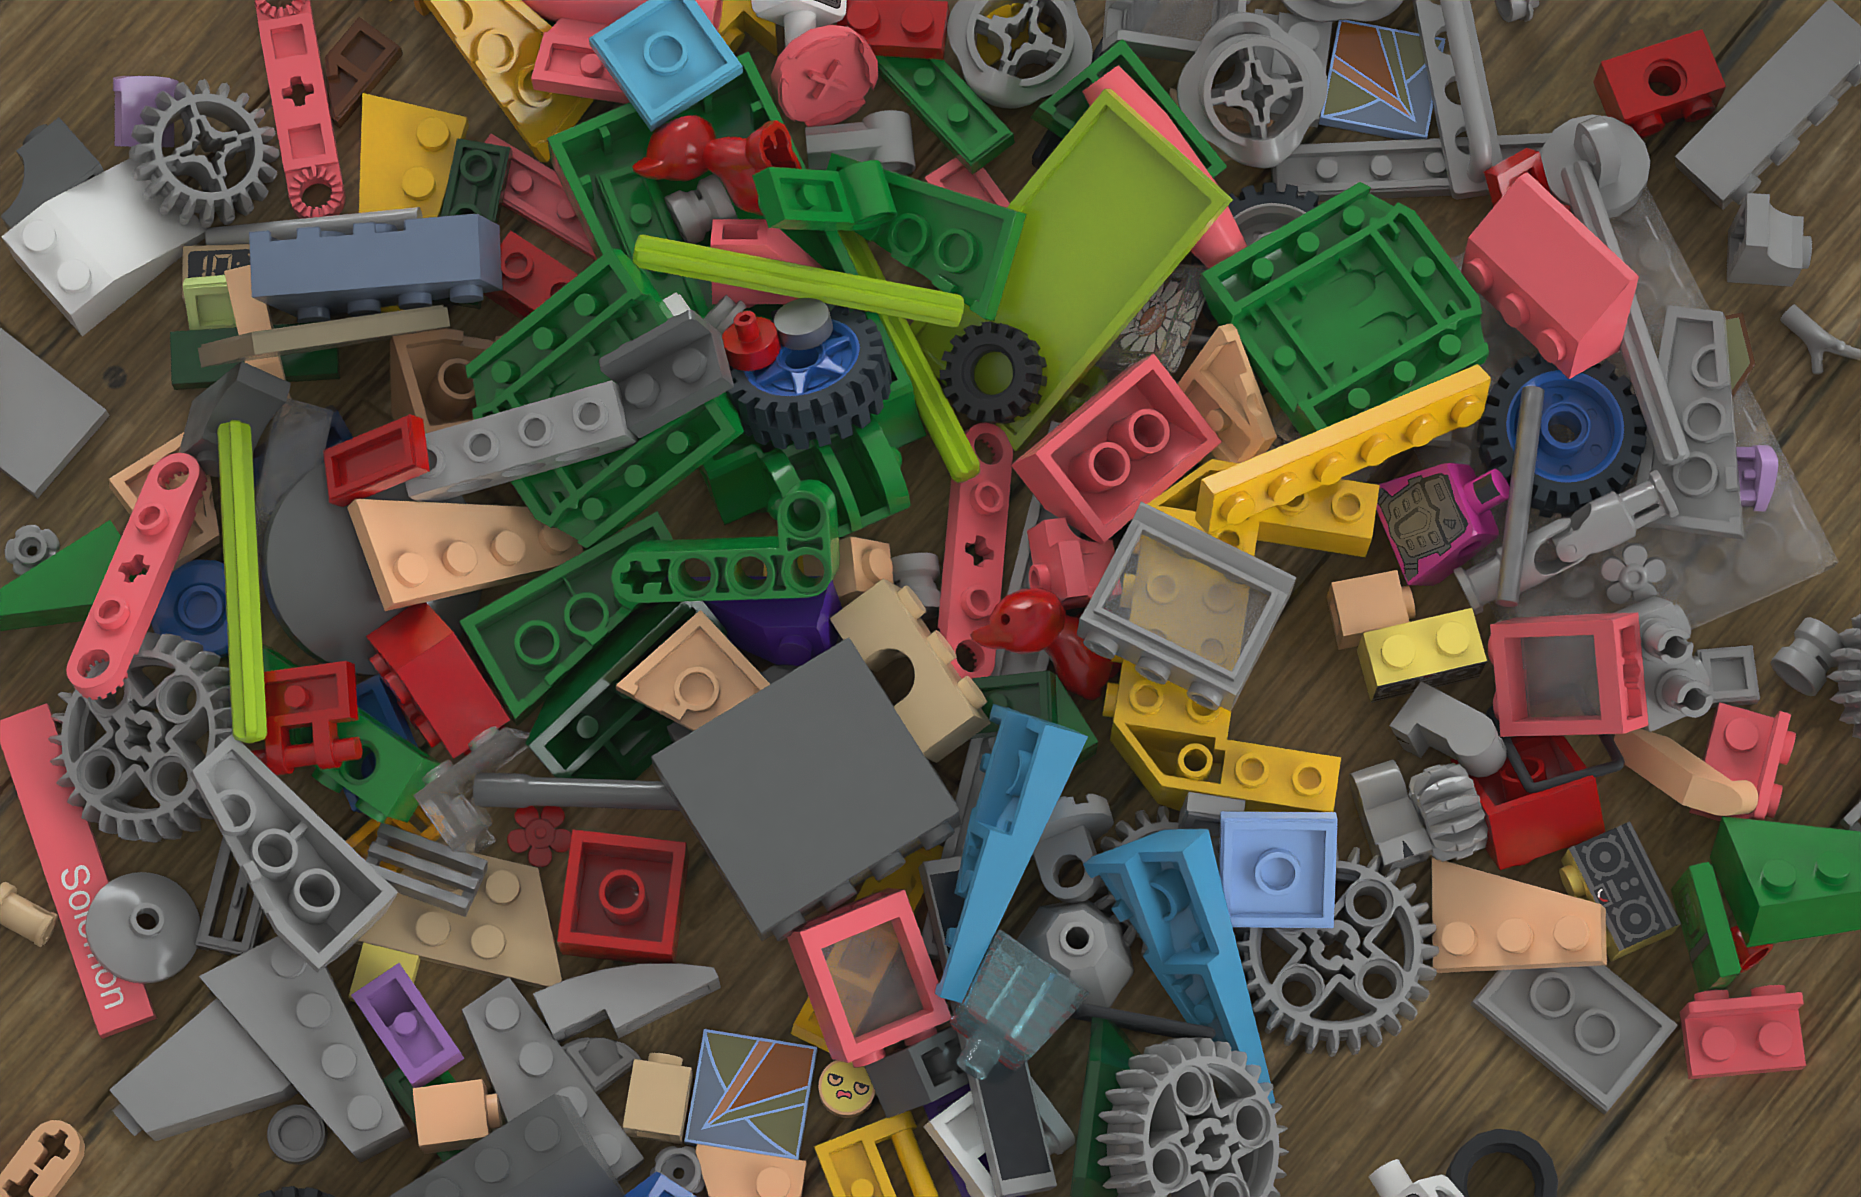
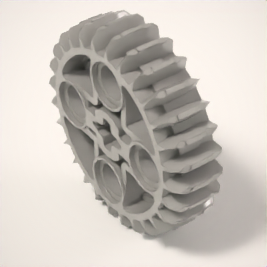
M147 632L138 654L134 655L131 660L129 670H127L128 678L122 680L124 682V697L119 705L116 703V693L112 695L111 692L107 694V698L102 699L99 696L97 700H92L90 697L88 699L84 698L76 689L74 693L60 692L58 694L68 705L65 713L51 715L53 720L62 724L61 734L50 736L48 740L51 743L62 745V754L53 758L50 762L56 766L66 767L67 772L57 781V784L66 788L75 787L67 803L72 806L84 807L82 819L88 822L99 823V830L110 834L118 833V837H121V839L142 840L152 843L161 842L162 837L171 840L181 839L183 830L190 832L200 831V817L214 819L190 773L232 734L230 686L228 685L230 683L229 668L218 667L220 656L212 652L203 651V645L195 641H184L181 636L167 633L160 636V634ZM102 659L101 663L94 661L96 665L94 667L91 664L89 665L91 670L87 677L84 678H94L101 675L107 669L109 661L105 662L104 659ZM150 666H164L176 671L164 678L161 684L155 688L152 681L142 672V669ZM195 689L197 701L195 707L189 712L187 699L190 692ZM97 721H99L107 733L94 744ZM209 730V742L205 756L196 744V741ZM113 763L115 766V776L112 783L108 785L106 773L108 767ZM185 769L188 781L184 790L180 792L178 779L180 773ZM145 787L148 788L150 794L160 803L159 808L140 809L127 805Z
M1358 847L1353 848L1347 861H1340L1338 849L1336 850L1335 881L1352 883V885L1335 904L1334 928L1233 927L1234 934L1243 937V941H1236L1239 956L1243 959L1241 964L1244 976L1247 978L1246 984L1249 996L1254 995L1257 999L1252 1005L1254 1017L1262 1014L1264 1011L1270 1015L1264 1030L1267 1034L1277 1029L1280 1024L1286 1027L1287 1031L1284 1039L1286 1046H1290L1298 1034L1305 1036V1052L1307 1054H1311L1318 1041L1323 1040L1326 1041L1328 1056H1335L1340 1041L1346 1040L1351 1054L1355 1055L1359 1053L1361 1037L1365 1035L1370 1044L1377 1048L1383 1040L1379 1029L1381 1027H1384L1391 1035L1397 1036L1401 1032L1402 1026L1396 1015L1399 1014L1409 1021H1413L1418 1014V1010L1408 1001L1409 998L1424 1002L1430 994L1428 989L1418 983V980L1432 981L1437 974L1435 968L1423 964V960L1433 959L1439 953L1438 946L1423 944L1424 939L1431 937L1437 930L1436 925L1419 924L1418 919L1429 909L1428 903L1424 902L1411 906L1408 901L1417 888L1416 884L1411 883L1399 890L1395 886L1401 871L1399 867H1395L1384 877L1378 873L1381 862L1380 855H1375L1367 867L1359 864L1360 849ZM1362 895L1376 898L1381 904L1382 915L1376 919H1365L1359 916L1354 909L1353 900ZM1339 915H1340L1342 921L1336 920ZM1392 917L1396 919L1403 937V969L1396 961L1373 944L1384 931ZM1262 932L1292 956L1279 972L1273 984L1269 983L1262 964ZM1359 937H1365V939H1364V941H1363V943H1362V945H1361V947H1360V949H1359V951H1358L1357 949H1358V947H1359V945H1360V943H1361ZM1336 940L1344 947L1340 956L1335 955L1329 961L1321 954L1325 945L1329 946ZM1307 949L1308 952L1305 956L1306 964H1300ZM1370 974H1380L1386 977L1391 984L1392 995L1384 999H1375L1369 996L1364 990L1363 978ZM1323 980H1330L1325 986ZM1292 981L1301 982L1310 989L1312 1001L1302 1007L1293 1006L1283 997L1282 986ZM1334 991L1357 1008L1358 1011L1365 1014L1343 1021H1327L1313 1018Z
M1203 1037L1168 1039V1041H1163L1162 1044H1153L1145 1047L1144 1054L1129 1058L1130 1070L1116 1073V1080L1121 1089H1112L1105 1093V1096L1113 1104L1112 1111L1101 1112L1098 1115L1108 1123L1107 1134L1099 1135L1096 1138L1099 1142L1106 1143L1107 1157L1097 1162L1101 1166H1109L1111 1177L1103 1184V1187L1107 1189L1116 1188L1118 1192L1117 1197H1167L1170 1193L1172 1197H1281L1273 1183L1275 1179L1287 1176L1278 1167V1160L1280 1156L1287 1155L1289 1151L1279 1147L1278 1134L1285 1132L1288 1128L1276 1124L1275 1114L1282 1108V1105L1270 1103L1267 1098L1273 1089V1084L1257 1082L1262 1071L1261 1066L1246 1065V1052L1231 1051V1046L1228 1042H1213L1211 1038ZM1214 1088H1215V1089L1218 1091V1093H1219V1097H1218V1098H1216V1095H1215V1092H1214Z

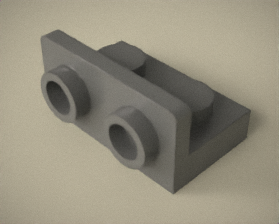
M687 310L680 315L669 318L660 326L632 341L622 344L618 349L599 359L601 372L620 386L627 429L639 438L734 387L721 333L693 310Z

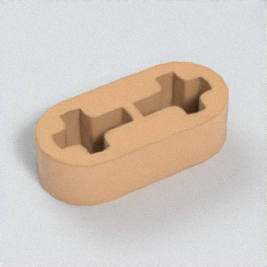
M50 1120L40 1124L0 1174V1197H12L7 1192L9 1187L14 1183L23 1187L34 1173H37L38 1177L28 1190L30 1195L33 1197H56L84 1157L85 1144L82 1136L70 1124L60 1120ZM64 1134H67L68 1137L64 1145L70 1150L68 1156L64 1160L54 1156L44 1169L41 1170L39 1166L49 1153L48 1149L43 1146L45 1140L50 1136L53 1139L59 1140Z

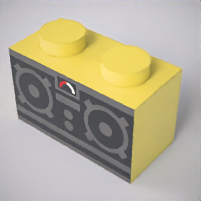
M1472 608L1365 632L1362 634L1357 648L1371 702L1413 693L1421 681L1436 688L1479 678L1487 662Z
M1630 821L1569 848L1561 859L1564 867L1559 869V873L1569 896L1598 903L1606 908V950L1611 962L1672 935L1680 926L1681 922Z

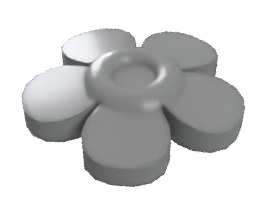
M1630 543L1623 548L1622 557L1625 562H1622L1616 556H1609L1603 560L1600 572L1603 578L1611 581L1606 587V594L1612 602L1617 604L1627 602L1631 592L1636 602H1640L1653 595L1656 596L1657 591L1652 582H1658L1666 575L1664 562L1658 557L1647 559L1646 549L1639 543Z

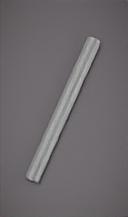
M1585 160L1566 165L1561 170V177L1575 217L1624 262L1592 167ZM1634 294L1620 349L1657 458L1663 466H1672L1687 460L1690 452L1636 295Z

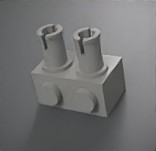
M1653 595L1614 612H1638L1649 724L1642 727V729L1652 732L1686 716L1696 718L1707 713L1713 701L1712 694L1706 693V691L1710 690V679L1702 661L1697 656H1692L1693 642L1687 641L1688 638H1691V628L1681 607L1677 604L1673 605L1671 601Z

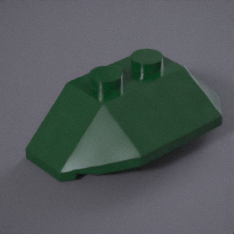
M703 601L662 602L631 617L548 694L525 744L554 778L635 780L652 764L651 756L672 744L667 726L675 721L619 692L616 689V685L700 610L727 637L728 631Z
M1092 1017L1070 1197H1117L1118 1192L1116 1188L1107 1189L1103 1187V1184L1111 1177L1109 1166H1101L1097 1163L1100 1159L1107 1157L1106 1143L1099 1142L1096 1138L1099 1135L1107 1134L1108 1123L1098 1115L1101 1112L1112 1111L1113 1104L1105 1096V1093L1112 1089H1121L1116 1080V1073L1130 1070L1129 1058L1142 1054L1124 1031L1114 1022Z

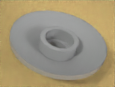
M130 873L110 881L96 894L86 917V938L95 959L109 973L133 983H155L176 975L190 962L197 949L195 943L200 927V917L192 898L176 882L154 873ZM143 913L150 914L156 920V927L150 930L143 929L138 925L136 917Z

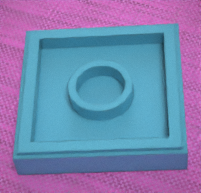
M648 0L589 38V45L651 132L743 73V66L695 0Z

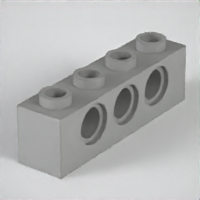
M611 380L425 434L430 472L405 481L410 498L418 502H440L629 448L639 440L635 434L627 429L620 386Z

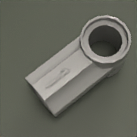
M886 110L867 115L863 118L862 122L805 127L809 169L827 170L831 153L861 162L878 160L881 162L883 169L905 176L914 172L916 168L911 118L908 113L903 111Z

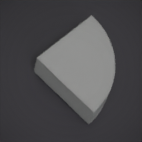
M579 1038L562 1046V1049L597 1095L632 1070L634 1059L641 1060L639 1055L626 1044L607 1038Z

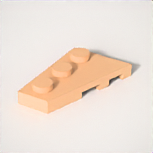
M700 610L616 685V689L694 731L769 686L770 683Z
M1432 857V924H1435L1437 929L1432 934V941L1434 946L1439 947L1438 955L1433 957V968L1438 973L1607 965L1606 908L1601 904L1455 863L1442 862Z

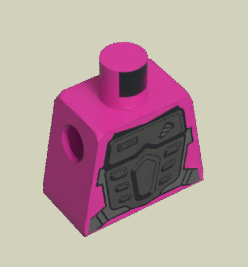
M1444 463L1378 484L1380 486L1376 510L1407 584L1434 586L1452 574L1454 569L1462 566L1497 539L1499 529L1490 509L1508 500L1510 490L1507 480L1499 470L1493 469L1477 478L1469 464Z

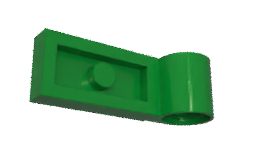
M878 160L859 162L840 171L767 167L752 175L758 193V205L761 213L766 218L768 228L862 231L881 226L898 215L882 164Z

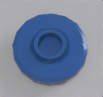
M193 560L172 571L151 621L154 633L160 634V636L166 633L181 636L184 641H195L203 645V651L215 653L221 658L228 656L224 564L216 560Z

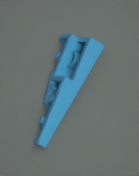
M996 704L992 706L989 720L999 725L998 734L992 754L985 753L981 758L979 770L986 774L976 807L971 809L955 894L965 898L963 910L957 928L947 929L944 945L951 949L941 982L936 984L935 989L937 996L962 1003L1088 738V736L1073 729Z
M1164 829L1088 859L1084 863L1086 872L1090 878L1098 875L1101 877L1117 901L1112 907V911L1120 922L1129 919L1147 946V950L1143 954L1144 959L1186 1022L1213 1028L1215 1030V1037L1212 1038L1213 1042H1228L1231 1046V1051L1246 1052V1065L1261 1066L1262 1071L1257 1082L1271 1083L1209 830ZM1273 1090L1267 1097L1270 1103H1275Z

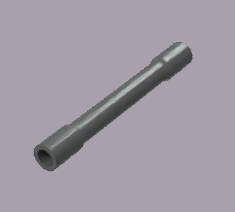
M477 772L474 778V804L480 807L527 808L529 806L680 811L662 781L532 777L527 774Z

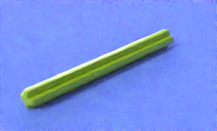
M838 230L837 232L858 275L886 281L865 238L854 231ZM878 313L912 382L917 410L953 481L963 483L968 479L976 477L980 473V462L906 318Z
M639 235L634 247L633 262L642 269L800 299L814 298L827 304L948 327H957L963 315L964 298L958 294L648 235Z
M231 420L230 422L220 424L217 434L232 735L237 741L254 743L266 738L267 720L252 434L249 424L241 423L240 420Z

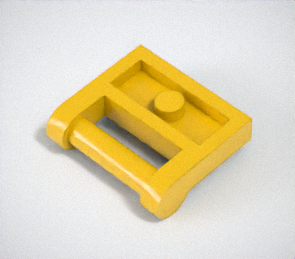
M910 1110L814 1146L833 1197H896L876 1147L877 1143L889 1139L893 1142L914 1197H939L913 1133L917 1125Z

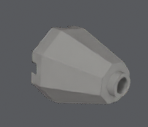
M1088 899L1075 904L1062 902L1040 906L1013 944L1018 976L1068 1012L1072 1007L1082 1004L1110 1008L1134 973L1130 947L1126 946L1123 939V934L1126 932L1125 925L1113 921L1110 918L1112 915L1106 911L1099 910ZM1069 945H1077L1079 949H1073ZM1019 980L1020 988L1060 1015L1064 1020L1073 1019Z

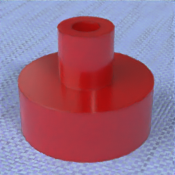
M751 311L738 313L733 319L734 323L722 335L729 365L741 371H754L772 364L781 349L780 339L774 323L769 319L756 317L755 313Z

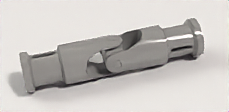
M1658 470L1650 472L1648 480L1620 494L1611 491L1587 503L1575 511L1571 517L1555 520L1527 533L1520 593L1580 563L1591 553H1599L1611 549L1635 537L1637 529L1665 515H1668L1670 518L1678 516L1679 512ZM1548 539L1551 546L1556 549V554L1559 558L1554 561L1534 560L1535 552ZM1502 546L1496 548L1495 556L1467 570L1461 566L1453 570L1475 615L1483 612V605L1496 599Z

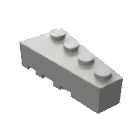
M277 936L199 976L360 1163L412 1136L327 966L316 972L283 939Z

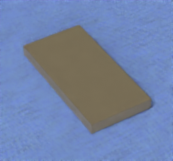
M438 305L255 331L202 344L198 348L202 368L391 340L392 336L449 327L450 321L447 307Z

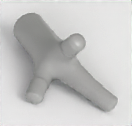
M1795 304L1782 315L1780 321L1807 345L1811 356L1813 374L1823 373L1822 360L1825 351L1861 360V349L1851 347L1845 344L1844 341L1833 337Z

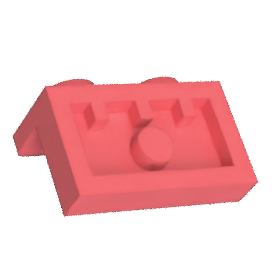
M1724 703L1717 705L1702 761L1731 781H1750L1758 792V804L1753 812L1725 817L1764 821L1765 816L1774 818L1783 788L1782 785L1774 783L1779 763L1783 765L1788 764L1796 737L1795 732L1787 730L1791 714L1779 711L1775 718ZM1690 807L1689 813L1721 821L1722 816Z
M1767 985L1751 989L1750 997L1729 998L1728 990H1710L1694 994L1695 1001L1687 1003L1680 1011L1688 1079L1802 1070L1806 1066L1798 1011L1804 1004L1802 992L1786 993L1784 985Z

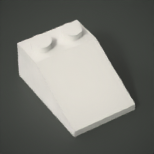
M130 158L44 202L2 236L15 261L82 336L183 256V246H195L205 238L207 228L201 226L199 219L194 213L187 225L181 224L179 222V215L182 209L173 206L167 215H161L159 209L165 198L159 194L154 199H145L143 192L152 182L151 180H134L133 172L135 168L144 163Z

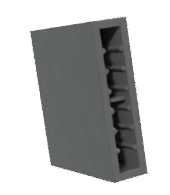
M849 637L651 756L654 770L761 941L772 935L775 936L777 941L791 936L793 931L807 924L803 916L822 904L827 911L840 906L857 893L853 887L856 883L873 874L877 881L892 874L906 863L902 855L920 844L923 845L925 850H929L944 842L955 833L951 825L958 821L960 812Z

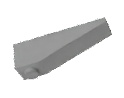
M232 734L191 771L190 775L275 933L316 972H319L344 954L387 912L398 891L241 741L235 740Z

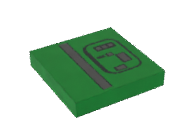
M1709 862L1689 866L1671 888L1699 992L1724 990L1741 971L1713 866Z

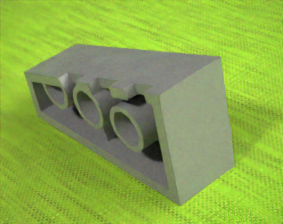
M1827 0L1675 156V167L1722 210L1732 201L1741 205L1747 193H1753L1762 181L1758 176L1772 162L1777 166L1784 162L1800 144L1797 138L1812 124L1815 126L1821 124L1839 103L1837 100L1852 85L1856 87L1861 83V26L1833 0Z

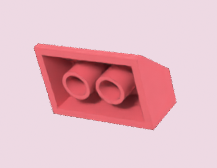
M1528 172L1518 177L1468 237L1461 273L1476 293H1480L1501 313L1508 325L1516 328L1538 349L1540 355L1547 362L1553 363L1568 379L1619 352L1639 276Z
M1152 354L1127 367L1011 466L1045 510L1058 518L1065 517L1069 525L1102 544L1133 519L1141 502L1148 504L1161 495L1222 441L1155 354Z

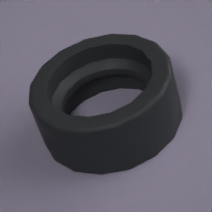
M1494 1129L1477 1134L1457 1151L1446 1171V1177L1451 1180L1464 1197H1469L1467 1190L1468 1174L1474 1163L1484 1155L1495 1152L1509 1153L1523 1160L1531 1170L1535 1182L1534 1197H1557L1558 1177L1552 1158L1538 1141L1520 1131Z

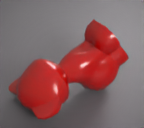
M697 115L676 118L658 127L650 138L646 157L632 166L635 173L645 178L683 182L695 179L705 174L709 169L720 178L735 206L757 215L763 214L758 205V193L752 175L767 167L802 169L797 156L792 150L791 136L785 124L773 120L766 122L747 139L741 137L717 139L711 123Z
M1043 588L1021 589L1007 595L996 604L990 616L989 625L978 628L970 634L975 642L990 649H1003L1021 655L1044 649L1050 657L1055 674L1064 688L1090 701H1095L1101 696L1102 687L1121 670L1122 663L1111 662V659L1092 652L1084 645V639L1077 636L1079 619L1085 610L1071 616L1065 615L1066 611L1060 599L1054 593ZM1105 607L1103 608V609H1105V610H1107V611H1109V612L1112 613L1111 610H1109V609H1107V608H1105Z

